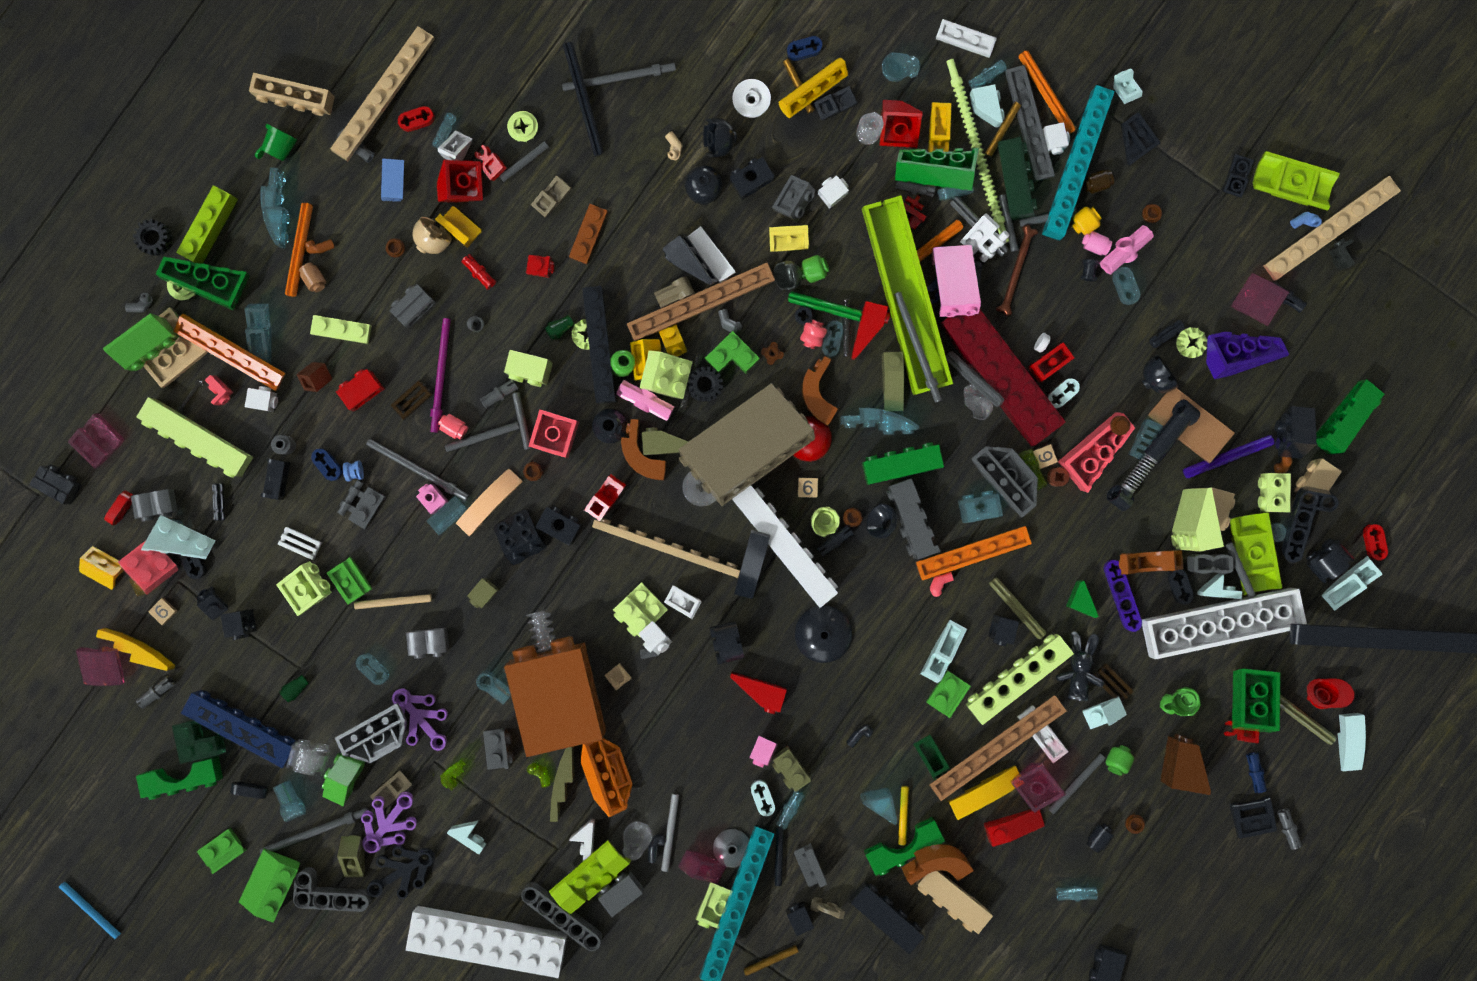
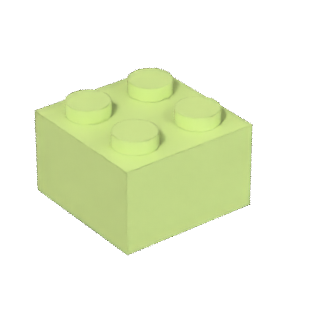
M510 350L504 373L508 374V378L513 381L523 383L524 379L528 380L527 383L530 385L541 387L542 384H548L553 363L548 359Z
M649 351L640 388L665 396L683 399L692 361L659 351Z

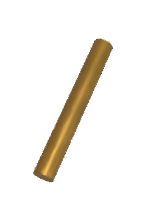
M790 59L784 60L783 64L795 88H798L802 83ZM812 103L805 107L808 114L815 110Z
M1014 102L985 154L992 157L1020 109L1021 104Z
M794 945L743 969L744 973L748 976L799 952L798 948Z

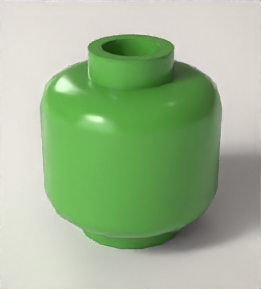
M815 255L803 260L802 268H800L801 276L810 283L826 278L827 272H829L826 259Z
M619 350L611 357V368L614 375L625 377L633 371L635 358L630 352Z
M1123 745L1111 748L1105 761L1108 766L1107 769L1119 776L1127 774L1135 759L1130 753L1131 750Z

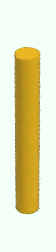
M901 786L899 845H906L909 787Z

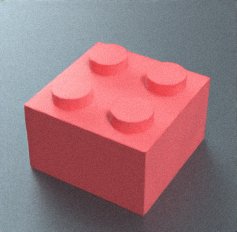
M539 410L529 447L569 458L579 422Z
M144 541L118 561V563L147 595L177 572L178 568L165 553L141 550L145 543Z

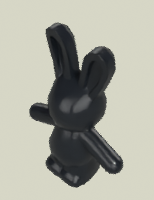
M1074 631L1070 635L1074 653L1071 658L1073 670L1057 674L1056 679L1058 681L1071 679L1067 696L1069 699L1088 701L1089 681L1099 687L1104 686L1102 679L1089 673L1094 664L1093 654L1099 644V636L1092 634L1088 639L1085 651H1082L1081 636L1078 632Z

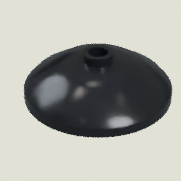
M826 605L822 607L815 606L804 612L799 618L795 628V640L799 650L808 659L819 663L833 662L842 657L850 647L852 628L848 618L840 610ZM827 632L828 637L825 639L821 638V633Z

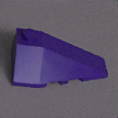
M1222 332L1208 336L1206 363L1213 378L1218 379L1286 357L1289 353L1282 339L1278 337H1250L1248 334L1232 335V332Z

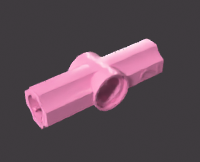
M1142 225L1131 236L1119 239L1115 244L1116 248L1101 260V268L1106 273L1112 274L1124 263L1134 261L1138 257L1137 252L1154 237L1152 231L1147 226Z
M625 380L620 384L616 395L630 401L639 409L647 413L650 412L665 421H668L675 408L664 400L657 398V395L648 390L640 389Z

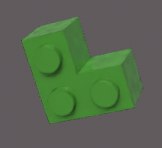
M732 331L705 357V360L718 373L733 361L746 374L759 362L760 358Z
M338 753L333 762L334 766L332 768L329 767L324 775L326 780L322 785L324 789L322 797L344 806L353 792L355 781L363 770L365 762Z

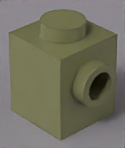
M485 577L477 583L467 596L470 598L469 602L473 606L484 608L500 589Z

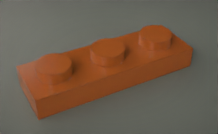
M589 204L569 258L586 265L588 264L608 210Z

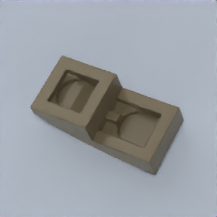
M556 175L547 188L540 192L531 206L544 217H547L568 195L572 187Z
M398 771L370 797L372 800L376 796L383 797L385 800L383 809H385L398 798L400 793L405 792L412 784L401 771ZM375 801L377 805L382 804L380 801Z

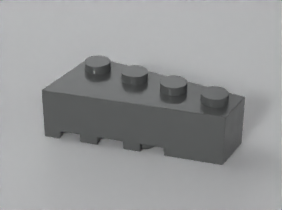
M912 478L888 486L887 496L890 502H894L897 520L900 519L902 527H899L903 538L906 537L909 544L906 545L909 556L913 555L914 559L919 560L940 552L938 545H933L934 534L932 529L926 525L927 516L923 508L919 506L921 501Z

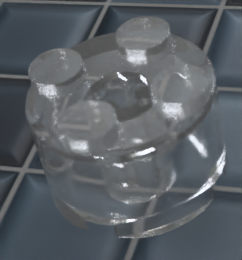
M689 472L684 478L682 486L686 499L696 506H708L714 503L716 499L711 493L707 494L705 491L700 493L697 485H700L701 481H696Z
M299 739L298 742L293 743L291 746L286 768L289 769L292 766V771L307 775H315V772H320V776L325 775L331 754L329 745L318 743L315 746L311 745L308 740Z

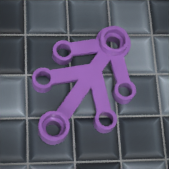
M407 689L396 690L392 695L393 704L399 703L403 713L405 714L406 709L410 714L409 735L406 738L407 744L414 746L419 742V736L417 735V725L419 724L431 738V747L437 751L442 750L447 745L446 737L438 734L425 718H436L439 721H443L448 717V711L444 708L438 711L416 709L412 704L424 703L426 706H431L436 701L433 694L418 696L411 695ZM400 695L405 696V701L399 699ZM431 697L432 703H428L426 698ZM440 711L444 712V718L439 717ZM411 736L415 737V743L410 742ZM438 738L442 739V745L437 744Z
M402 792L399 794L396 806L386 819L383 809L384 798L376 796L373 799L372 806L375 809L379 826L375 833L372 826L374 814L371 811L363 812L361 821L364 823L366 836L363 839L362 846L366 852L375 853L384 845L403 844L406 835L398 830L415 829L417 820L414 817H408L406 821L393 823L403 809L411 807L413 803V795L411 793ZM402 797H408L409 800L405 801ZM375 801H380L382 804L377 805ZM368 815L371 819L367 820L364 816ZM411 821L414 825L410 826L407 822ZM398 831L394 836L382 837L385 832ZM401 836L403 839L398 840L396 837Z

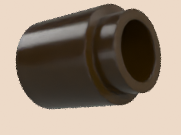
M1102 170L1087 175L1086 180H1084L1085 190L1091 194L1108 189L1111 185H1114V177L1110 170Z

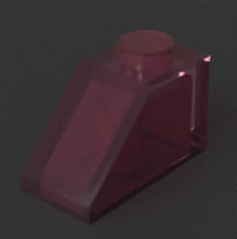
M686 850L678 867L693 879L718 884L726 866L699 852Z

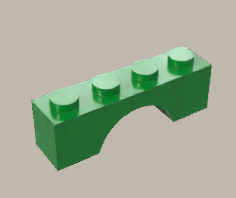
M215 756L192 763L191 771L185 779H174L167 775L163 768L143 772L136 775L140 798L148 797L149 800L161 797L160 794L167 793L170 796L180 793L179 790L186 789V792L198 789L199 785L205 784V787L217 785V781L223 779L219 757Z
M930 817L915 825L914 838L906 847L891 849L880 842L864 850V853L875 876L878 874L882 876L890 872L891 868L895 866L901 867L907 863V860L913 857L916 858L914 852L927 846L942 844L945 840L933 817Z

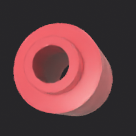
M450 413L447 416L443 415L438 423L440 425L439 430L459 440L465 436L469 428L465 425V422Z

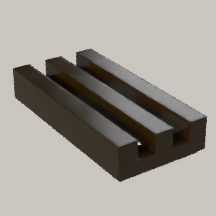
M419 380L392 403L391 406L405 420L433 394ZM421 387V390L417 392L411 399H409L403 406H401L400 408L397 407L417 388ZM424 392L426 393V394H425L419 401H417L410 409H408L404 414L402 413L408 406H410V405H411L416 399H418Z
M1106 663L1094 674L1096 677L1101 674L1121 695L1119 697L1121 702L1134 692ZM1105 670H1107L1124 687V689L1126 690L1125 692H1123L1107 676V674L1104 672ZM1104 683L1102 688L1112 698H1116L1117 696Z

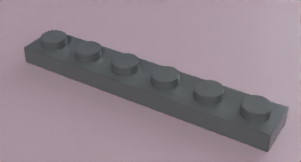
M1025 65L1007 69L1005 74L1013 104L1014 102L1021 104L1016 115L1034 181L1054 177V170Z

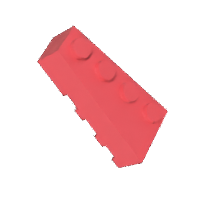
M1115 412L1058 461L1060 466L1067 470L1069 477L1081 491L1087 493L1090 491L1093 483L1101 476L1106 465L1112 461L1114 454L1122 447L1135 429L1130 422V429L1124 435H1116L1111 431L1110 423L1112 419L1116 416L1126 417L1124 413Z

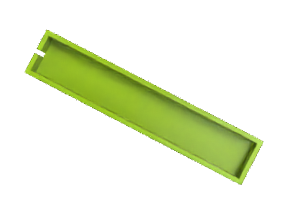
M902 196L884 200L882 204L880 201L863 206L864 220L900 350L903 352V361L912 393L916 395L930 391V389L926 386L925 381L927 380L894 294L897 292H901L932 374L938 381L939 385L937 387L941 388L953 384Z

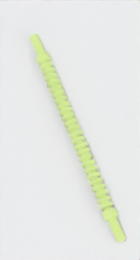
M950 59L946 62L952 78L950 81L951 86L955 88L953 89V92H956L955 97H958L956 102H959L958 107L961 108L959 112L963 114L961 118H964L963 123L966 124L964 128H967L966 133L969 134L967 138L971 140L969 141V144H972L971 149L979 148L977 160L979 167H977V170H980L979 175L982 176L980 180H983L982 185L985 186L983 190L987 192L985 196H988L986 200L990 202L988 206H991L990 211L993 212L991 216L994 217L993 220L1000 226L998 228L1000 235L1003 231H1006L1004 225L1005 218L1001 215L1003 211H1000L1001 206H998L1000 201L996 200L998 196L995 195L996 190H993L995 185H992L993 180H990L992 175L988 174L990 169H987L988 164L985 163L987 159H984L985 154L982 153L984 149L981 148L982 143H979L980 138L977 137L979 133H976L977 128L974 127L976 123L973 122L974 117H971L972 112L969 111L971 107H968L969 102L966 101L968 97L965 96L966 91H963L965 87L962 86V77L958 75L954 59Z

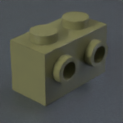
M789 746L773 756L774 763L772 766L778 774L781 772L784 775L785 779L783 781L789 789L793 788L796 792L811 781L809 774Z

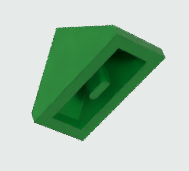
M1076 581L1066 606L1090 617H1099L1085 581Z

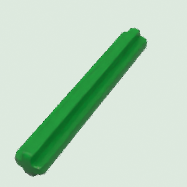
M790 292L788 297L790 303L860 321L862 317L861 310L799 293Z

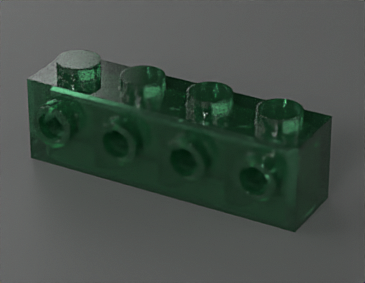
M1021 137L998 142L1010 217L1013 221L1035 216L1034 210H1038L1036 198L1032 199L1031 191H1034L1033 179L1029 180L1028 173L1031 172L1030 162L1025 160V154L1028 153L1027 144L1022 142Z

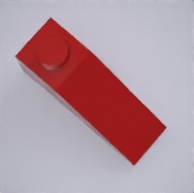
M867 301L864 303L851 356L852 360L857 358L884 326V323L888 324L890 312H887L888 306Z
M731 671L730 678L761 707L765 708L764 711L775 714L776 711H781L787 691L785 687Z
M1037 807L986 822L984 827L988 840L994 847L1011 842L1044 827V822L1040 809Z

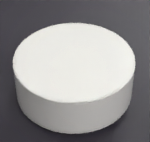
M1042 333L1035 343L1034 350L1040 353L1043 352L1050 342V336Z

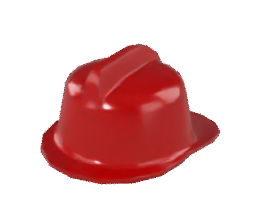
M1314 679L1307 686V701H1310L1313 706L1319 709L1347 707L1354 699L1352 687L1341 679Z

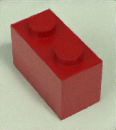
M1063 342L1031 364L1028 369L1038 382H1042L1073 360L1074 356Z
M361 369L354 375L355 378L351 381L347 380L339 385L340 389L336 393L350 411H356L385 389L371 370Z

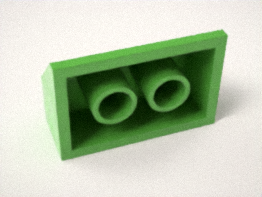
M150 313L105 346L103 350L125 370L137 371L144 366L146 361L156 358L162 349L171 347L179 336L173 332L174 329L165 318Z
M263 849L239 903L254 916L274 922L298 871L300 862Z

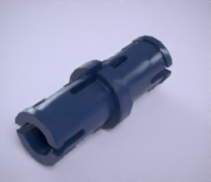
M1259 752L1247 753L1246 757L1250 770L1248 773L1252 778L1254 792H1266L1267 788L1263 775L1265 771L1260 763Z

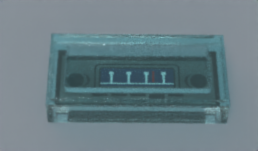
M454 496L432 515L427 522L438 535H441L465 513L467 507L457 496Z

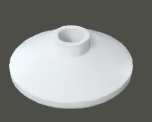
M744 80L736 86L733 92V105L738 113L745 117H758L764 114L770 105V91L759 80ZM754 98L755 102L749 103L748 99Z

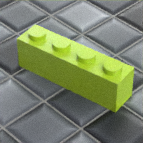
M213 185L176 253L194 263L203 264L238 199Z

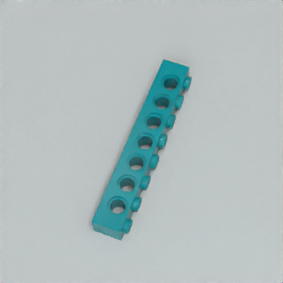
M1096 85L1090 93L1042 235L1060 241L1066 234L1115 92L1113 90Z
M754 826L699 977L701 980L721 981L774 833Z

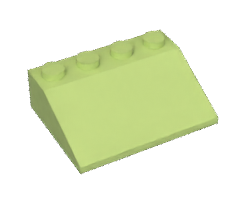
M1212 488L1183 489L1172 529L1173 535L1171 536L1172 544L1176 549L1205 551L1224 547Z

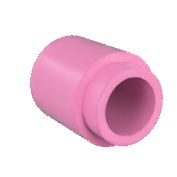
M1092 231L1084 236L1082 244H1084V249L1100 256L1102 254L1106 256L1112 246V241L1108 237Z

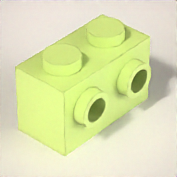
M1262 473L1258 480V487L1260 488L1258 507L1260 512H1290L1291 474Z

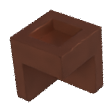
M312 362L296 374L305 391L318 392L332 380L325 363Z

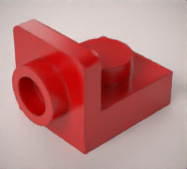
M529 255L526 274L550 278V273L554 272L555 262H552L550 256Z

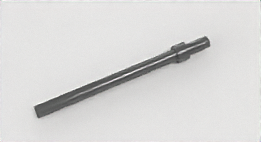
M675 63L665 65L654 64L649 68L584 79L585 87L649 75L660 76L661 73L676 71ZM573 82L562 83L563 91L575 89Z
M897 292L894 296L927 380L925 381L926 386L930 389L935 403L940 402L942 397L937 387L939 385L938 381L932 374L901 292Z
M371 438L367 441V446L445 489L446 493L454 494L464 501H467L469 498V494L457 488L456 484L446 482Z
M366 807L356 812L345 813L343 817L260 849V854L263 849L274 852L346 823L348 825L361 818L363 812L369 811V809Z

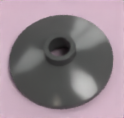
M738 829L722 831L717 835L713 843L715 858L726 867L740 866L749 838ZM734 847L736 851L731 853L728 849Z

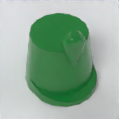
M266 123L265 127L268 130L262 146L255 153V157L261 159L264 152L281 161H285L297 139Z

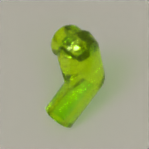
M538 763L528 765L527 772L530 775L539 777L542 788L551 786L546 767Z

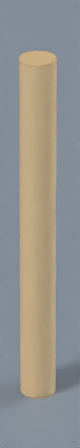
M432 595L354 602V608L364 609L432 602Z

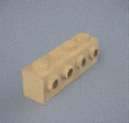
M253 73L249 92L256 97L257 101L263 103L272 101L280 107L289 105L293 106V109L305 112V109L311 110L313 114L319 116L324 114L331 115L335 98L326 89Z
M940 870L931 872L916 882L918 885L917 889L925 896L927 894L932 896V901L940 908L944 906L948 909L947 913L953 919L957 920L959 918L964 922L962 925L970 932L974 930L979 934L993 917L986 907Z

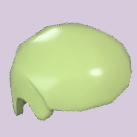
M821 507L815 510L811 516V526L814 532L822 537L834 534L840 524L839 515L835 509L830 507Z

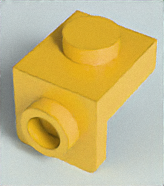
M676 324L659 331L668 354L678 357L687 352Z

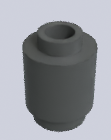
M277 435L273 438L271 447L277 454L289 455L295 451L296 442L290 436Z

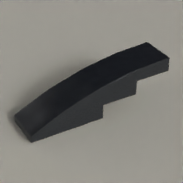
M751 530L734 592L735 595L753 599L770 539L769 534Z

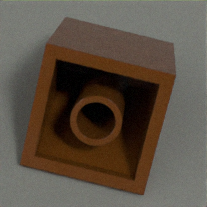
M1175 734V737L1168 736L1160 781L1172 789L1210 795L1211 789L1199 745L1193 743V739L1187 738L1185 735Z

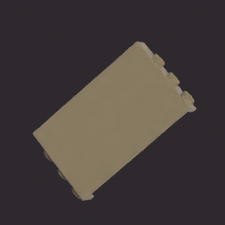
M772 384L765 387L678 449L681 456L679 460L683 466H688L691 469L690 473L696 481L700 480L703 483L701 486L707 494L711 493L721 506L815 440L814 430L808 424L806 417L802 413L799 414L792 401H787L781 389L775 388Z

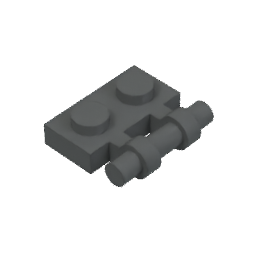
M357 480L349 488L348 491L350 492L345 500L341 501V507L337 513L344 516L347 510L352 512L348 520L363 529H367L386 496L371 487H367L366 491L363 492L360 489L364 483ZM357 495L361 499L355 507L351 503Z

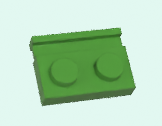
M349 557L346 561L327 572V575L347 605L373 589L352 557Z
M946 670L942 680L938 682L926 703L950 718L971 686Z
M229 828L199 849L197 853L206 866L212 870L211 873L214 874L245 852L246 849L243 848L241 841L234 831Z

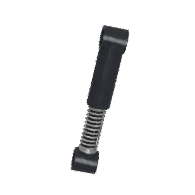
M1183 399L1175 404L1172 410L1173 415L1144 451L1146 456H1143L1139 464H1137L1138 467H1135V470L1133 469V472H1130L1131 475H1128L1127 481H1124L1121 486H1113L1108 491L1107 500L1121 511H1126L1132 506L1135 488L1137 489V485L1140 486L1139 482L1142 483L1141 480H1144L1143 477H1146L1145 475H1148L1147 472H1150L1152 466H1155L1154 463H1160L1186 428L1195 424L1200 418V411L1187 400Z

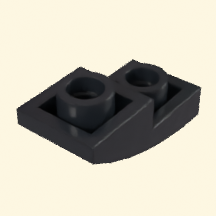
M1234 154L1223 192L1242 198L1249 180L1247 179L1254 163L1253 159Z

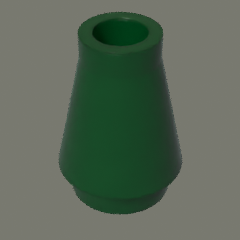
M567 315L564 318L548 323L545 331L552 341L558 340L574 325V322Z
M301 675L282 686L279 693L290 703L292 700H296L309 682Z

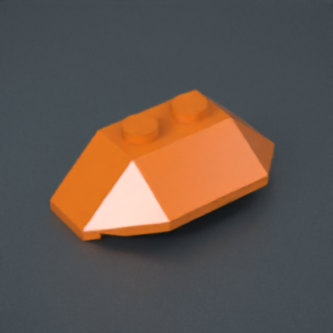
M605 738L583 744L581 765L594 800L608 817L626 810L632 781L620 747Z

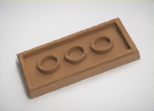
M1177 388L1166 393L1148 414V417L1163 427L1173 415L1172 410L1177 402L1183 399L1190 402L1200 411V418L1195 424L1188 426L1178 440L1206 462L1211 463L1235 433Z

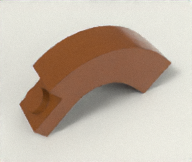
M824 356L823 360L818 359L813 367L816 372L810 369L807 370L802 384V396L809 413L828 426L838 409L826 402L819 392L820 378L831 359Z
M631 419V422L627 423L626 434L629 435V438L621 437L622 451L626 461L637 473L647 478L665 481L666 461L652 460L641 453L638 446L640 421Z
M1182 550L1122 554L1119 560L1121 574L1182 570Z
M944 844L927 846L914 852L916 858L901 867L910 885L934 871H948L957 881L974 871L966 856L959 849Z

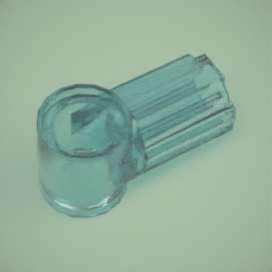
M486 670L477 677V687L486 691L502 705L511 696L509 687L495 677L493 672ZM481 677H489L491 683L489 685L483 684Z
M290 780L273 787L281 805L280 814L285 822L306 814L305 805L297 797Z

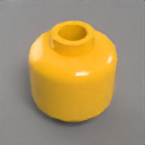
M1084 207L1073 215L1074 224H1072V227L1078 234L1081 232L1084 235L1090 234L1100 227V220L1102 218L1093 207Z

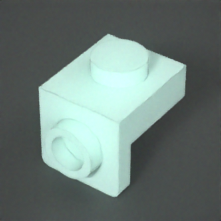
M1132 69L1122 71L1114 76V90L1124 104L1142 97V90L1133 79L1134 71Z

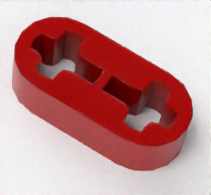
M419 107L400 114L398 124L404 131L411 132L431 125L435 120V115L429 107ZM424 112H426L429 115L427 116L428 120L420 118L423 117ZM406 118L413 120L409 122V126L403 124Z
M126 490L123 491L106 513L104 520L113 526L118 524L131 506V496L133 495Z
M1377 524L1367 525L1363 530L1367 555L1373 560H1383L1388 555L1384 530ZM1373 530H1376V531H1377V534H1374V536H1371V535H1370V532H1372ZM1377 549H1381V552L1378 553V555L1374 554V551H1376Z

